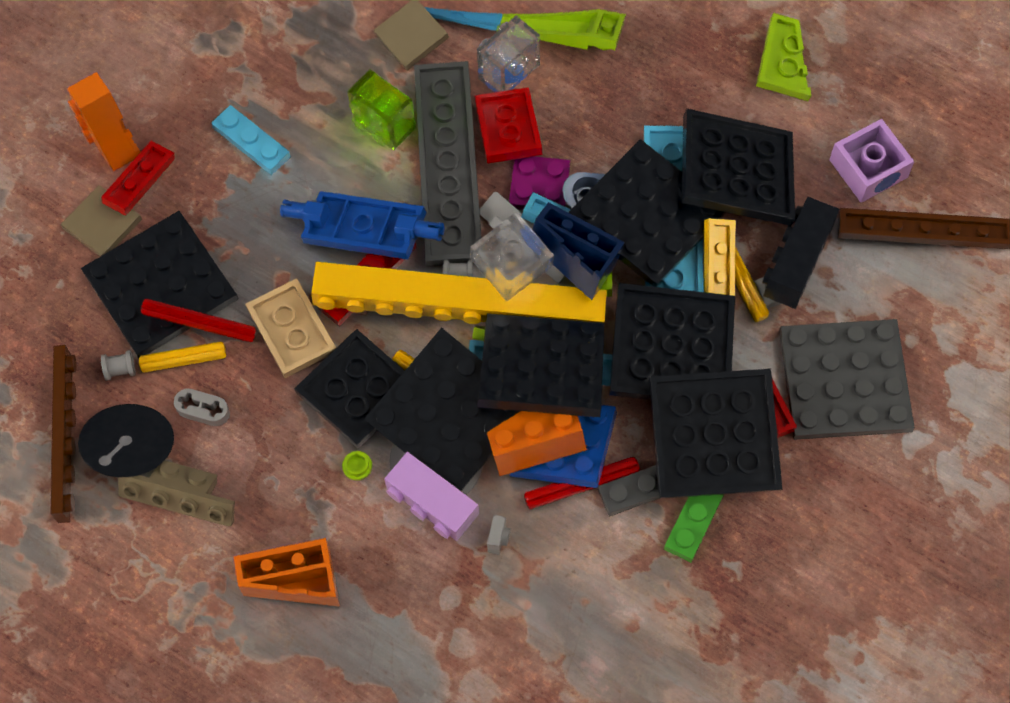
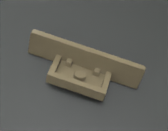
M164 460L154 469L149 478L141 475L125 478L118 477V495L120 497L231 527L234 522L235 501L211 495L217 485V474Z

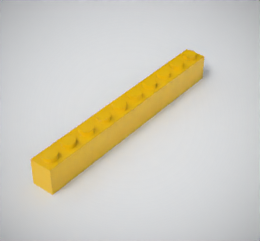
M316 262L311 295L313 305L325 310L345 308L355 313H360L364 310L376 311L380 315L396 313L405 314L410 318L426 316L434 317L439 321L457 319L469 324L486 322L487 313L605 323L607 290H599L593 300H591L578 287Z

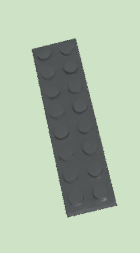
M468 61L414 65L422 206L426 210L424 221L440 222L445 226L444 235H439L442 236L441 241L424 238L426 266L444 265V260H449L450 263H467L468 260H473V263L483 262Z

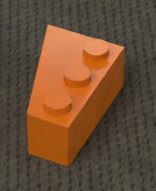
M95 72L67 88L71 100L67 102L75 114L74 117L82 129V134L89 145L95 143L113 172L133 161L141 151L132 140L133 135L131 131L125 128L122 121L123 116L99 74Z
M520 411L487 432L499 476L587 450L583 430L576 415Z
M326 538L234 556L237 583L244 596L340 607L330 547Z

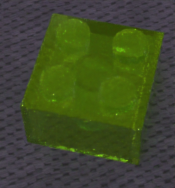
M371 69L347 91L353 123L360 130H367L380 145H387L392 150H395L416 129L412 99Z

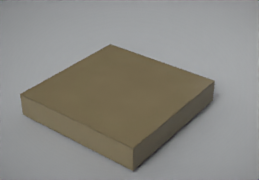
M411 0L373 30L375 35L406 70H409L449 38L448 33L418 0Z
M100 185L61 223V226L66 232L97 255L102 256L116 248L138 225L142 218L133 209L125 216L102 204L101 196L107 190Z

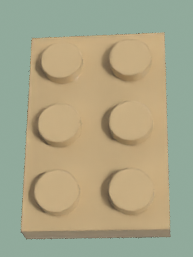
M297 278L245 304L285 378L328 357L336 349Z

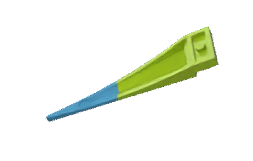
M424 7L436 19L589 50L591 46H595L600 50H615L626 14L601 9L561 13L500 14Z

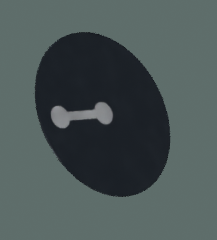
M122 404L104 409L90 418L80 432L78 447L85 463L95 471L111 477H134L155 469L168 457L173 447L174 433L171 424L160 412L143 405Z

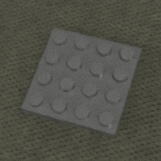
M897 319L780 327L779 332L789 408L797 425V429L793 432L794 440L912 433L914 431V420Z

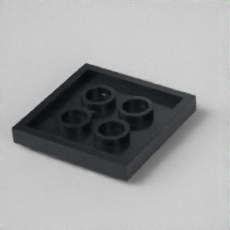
M356 329L294 389L297 395L359 449L377 431L365 420V417L405 370Z

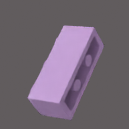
M408 451L384 478L386 488L388 489L386 492L392 499L398 503H401L403 500L411 506L410 511L422 521L428 519L435 525L433 528L436 532L446 539L450 536L458 541L479 515V504Z

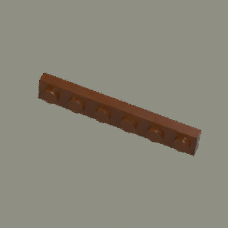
M840 208L838 213V238L1010 249V219Z
M66 345L53 346L50 514L58 523L70 522V512L75 510L74 495L71 494V483L75 482V469L71 465V455H75L76 445L74 437H71L72 427L76 426V415L74 409H72V400L76 399V386L72 382V372H76L77 363L75 355H71Z

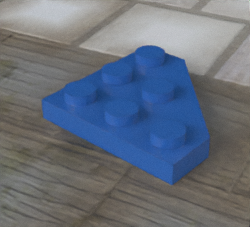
M601 405L600 417L578 416L584 434L586 451L510 473V477L598 488L617 415L616 406Z

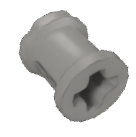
M444 260L443 274L473 277V260H468L467 263H450L449 260Z
M127 350L125 354L109 357L106 354L101 355V366L106 381L111 380V377L136 375L135 362L131 350Z

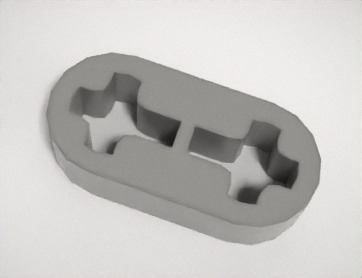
M186 388L179 391L174 397V406L179 415L184 418L211 426L223 425L229 419V407L225 400L218 396ZM189 398H192L194 404L198 407L189 405L185 409L182 402H188ZM219 406L222 413H216L212 417L210 411L205 408L215 410Z

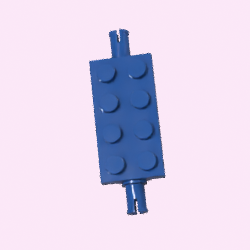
M324 191L319 192L316 200L307 201L306 203L284 199L282 203L285 205L280 207L281 217L301 219L305 223V228L301 235L304 244L409 260L418 237L441 241L442 236L439 235H444L445 231L443 223L424 221L426 215L424 206Z

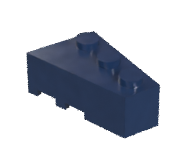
M549 202L535 219L532 229L541 241L545 252H540L530 240L528 241L530 245L591 300H593L615 268L625 244L622 240Z

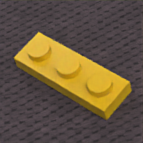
M711 218L704 220L705 293L735 296L736 220Z

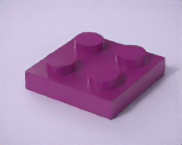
M536 156L514 159L509 202L516 209L524 210L534 192L566 207L562 189L564 182L569 177L571 160Z

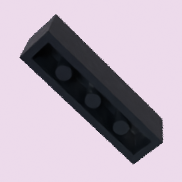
M807 197L803 207L797 205L795 224L793 227L788 225L782 238L785 246L784 248L778 246L772 260L776 265L774 269L768 267L762 283L767 285L764 297L791 308H797L832 231L840 210L839 208L811 197Z

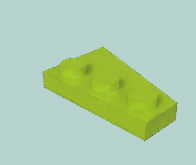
M776 13L772 14L756 86L809 101L811 90L807 84L806 76L808 71L807 65H804L802 51L804 47L799 20Z

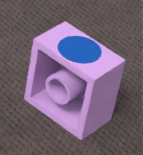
M882 119L836 142L830 157L832 165L861 203L907 179L914 164V160Z

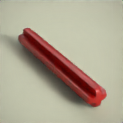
M144 299L141 306V313L146 316L246 342H253L256 328L243 323L151 299Z
M629 457L603 466L599 486L639 472L640 468L636 458ZM552 483L525 492L524 499L527 507L534 509L593 488L566 483Z

